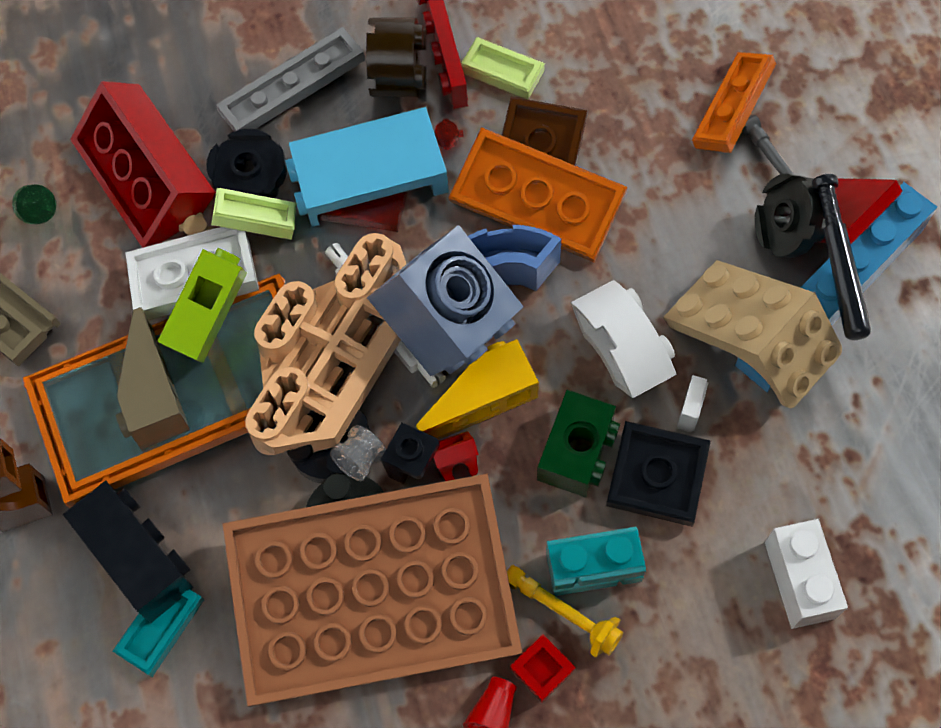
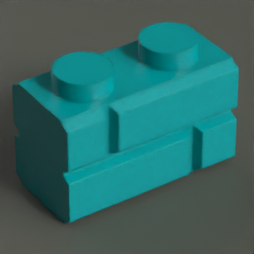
M637 526L547 541L546 544L547 564L553 595L555 596L617 586L618 582H621L623 585L642 582L646 573V565Z

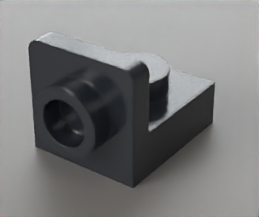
M401 422L380 460L388 477L404 484L408 475L416 479L423 477L440 443L436 437Z

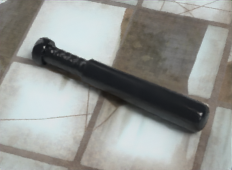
M823 174L812 180V188L814 192L819 193V198L821 199L820 203L826 225L824 234L843 331L847 339L853 341L861 340L870 335L871 325L847 227L841 219L835 189L839 185L838 178L835 174Z

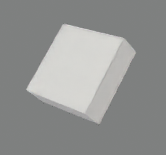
M692 375L677 429L690 433L692 430L694 431L708 387L707 379Z

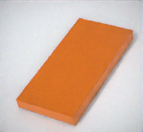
M481 127L448 199L454 204L511 228L512 225H524L550 232L562 239L561 249L595 263L627 193V187Z

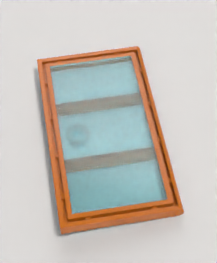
M280 273L259 281V291L235 298L204 363L159 343L190 428L187 432L142 450L132 436L128 438L123 436L115 414L122 412L117 399V391L128 335L23 377V385L27 389L64 504L69 509L105 480L114 489H117L248 433L245 421L246 416L263 390L260 351L254 337V329L277 292L285 285V279ZM168 319L152 325L157 340Z

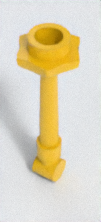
M511 564L507 570L509 586L512 589L516 590L519 588L522 594L530 599H536L590 633V653L592 656L597 657L603 652L607 655L612 654L624 633L617 628L620 623L619 618L612 617L609 620L594 623L542 588L539 582L531 577H525L526 574L523 570Z

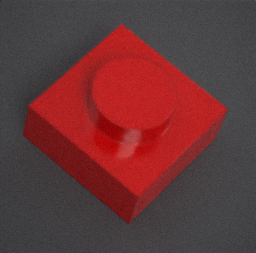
M544 634L510 665V670L542 703L576 669Z

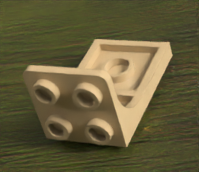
M716 260L704 272L698 281L664 316L671 329L732 353L745 361L766 380L781 405L788 408H794L808 394L810 389L837 361L842 353V345L815 292Z

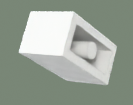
M819 519L774 528L764 543L791 629L836 619L848 609Z

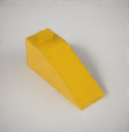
M518 339L508 343L500 341L488 346V350L465 369L416 424V428L440 440L538 398L539 381Z

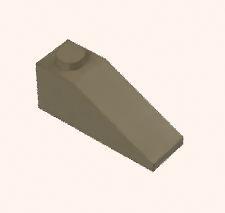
M142 307L133 310L117 391V399L122 412L115 414L123 436L125 438L132 436L142 450L187 432L190 428L159 343L157 342L154 329Z

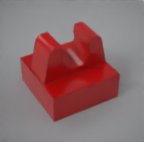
M468 431L439 441L440 446L432 461L441 472L445 481L455 480L452 475V469L458 463L465 464L471 476L477 475V455L479 453L474 438Z

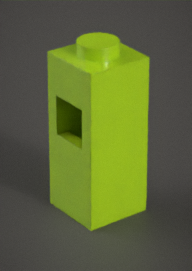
M217 248L215 254L202 249L157 342L204 363L247 275V272L238 266L241 259L220 248Z

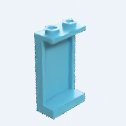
M426 107L289 142L292 158L285 160L291 183L299 181L301 191L294 193L300 216L308 214L312 227L319 226L317 218L319 214L430 185L434 196L449 192L447 171Z

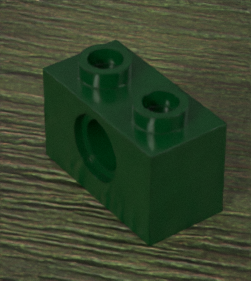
M566 390L537 467V481L585 498L590 485L598 487L607 463L600 460L604 446L613 447L620 427V423L614 421L616 406ZM581 438L587 440L592 447L587 451L579 452L572 449L569 443L574 439Z

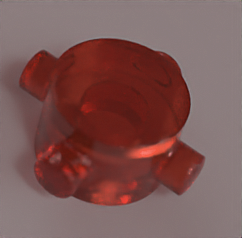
M447 118L443 119L435 127L434 133L437 143L444 150H451L458 143L459 138L464 137L463 129L458 130L457 125Z

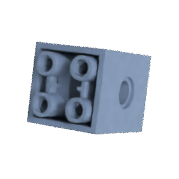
M459 225L424 249L367 297L430 376L443 370L451 374L464 363L470 365L488 350L484 344L493 337L498 339L516 324L512 317L524 307Z

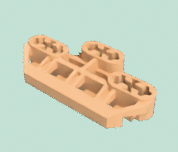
M371 233L363 236L342 265L335 280L315 289L300 281H293L283 285L256 324L254 337L260 351L263 390L250 408L245 421L255 448L262 454L277 455L310 444L313 452L337 446L400 343L401 339L367 299L369 295L397 272L396 267L400 270L406 265L401 246L385 235ZM372 314L383 319L384 322L381 326H378L365 347L361 343L372 327V322L367 320L369 315ZM342 361L355 367L352 373H349L335 396L331 392L343 374V369L338 367ZM310 410L325 417L322 422H319L314 432L306 433L313 423V417L308 415Z

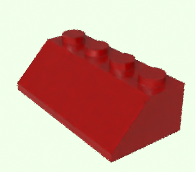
M100 82L70 140L141 247L159 244L180 232L179 225L183 224L186 218L198 213L203 214L216 192L140 84Z

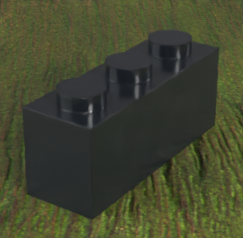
M105 480L62 515L134 609L152 623L183 597L182 594L194 588L185 577V574L191 569L174 549L168 554L159 544L165 537L149 518L142 523L134 512L141 507L124 487L117 492Z

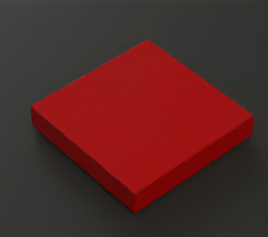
M838 178L839 185L835 189L841 219L847 227L850 244L903 192L897 180ZM825 237L820 242L826 243Z

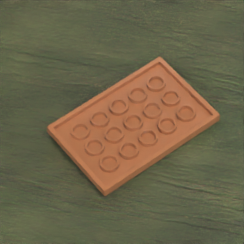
M488 473L222 523L247 707L522 654Z

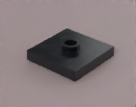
M625 421L606 506L693 527L711 440Z

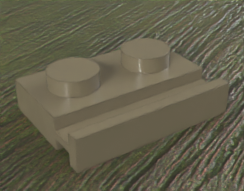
M0 273V352L19 367L46 340V334L54 326L57 328L61 323L54 315Z

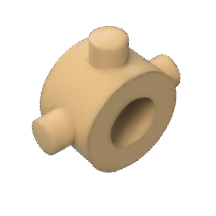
M198 213L186 218L184 223L179 225V231L185 232L186 236L214 229V227L208 226L203 218L204 215Z

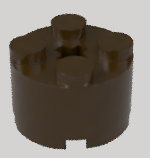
M369 18L368 25L375 27V32L367 33L366 35L367 79H375L376 89H369L370 96L418 97L419 89H427V67L420 65V50L427 49L426 27H423V24H418L417 18Z

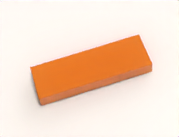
M737 53L692 138L696 149L732 152L776 66L773 55Z

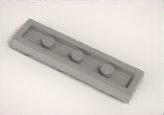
M341 27L216 104L218 112L233 131L257 129L366 61L364 51L349 33Z

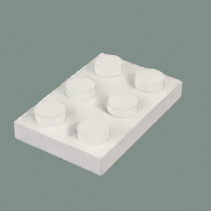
M218 227L125 252L133 310L142 307L148 320L170 315L202 249L215 254L217 248H220L241 259L238 266L242 267L247 272V275L236 297L259 291L247 232Z

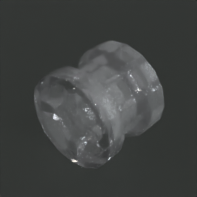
M355 425L348 432V439L344 443L336 444L331 450L330 455L335 464L345 474L354 480L364 481L370 473V466L373 463L381 462L380 459L386 448L370 430L363 426Z

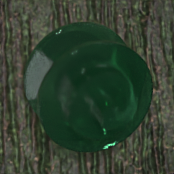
M37 184L25 185L19 188L12 199V208L15 215L21 221L28 224H43L49 221L54 216L57 207L53 193L48 188Z

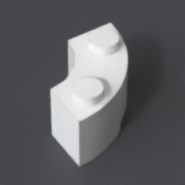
M612 280L570 302L584 338L601 357L614 384L630 397L634 398L677 375L671 361L675 357L674 349L664 335L659 336L654 326L644 313L642 302L635 290L632 288L625 290L619 283Z

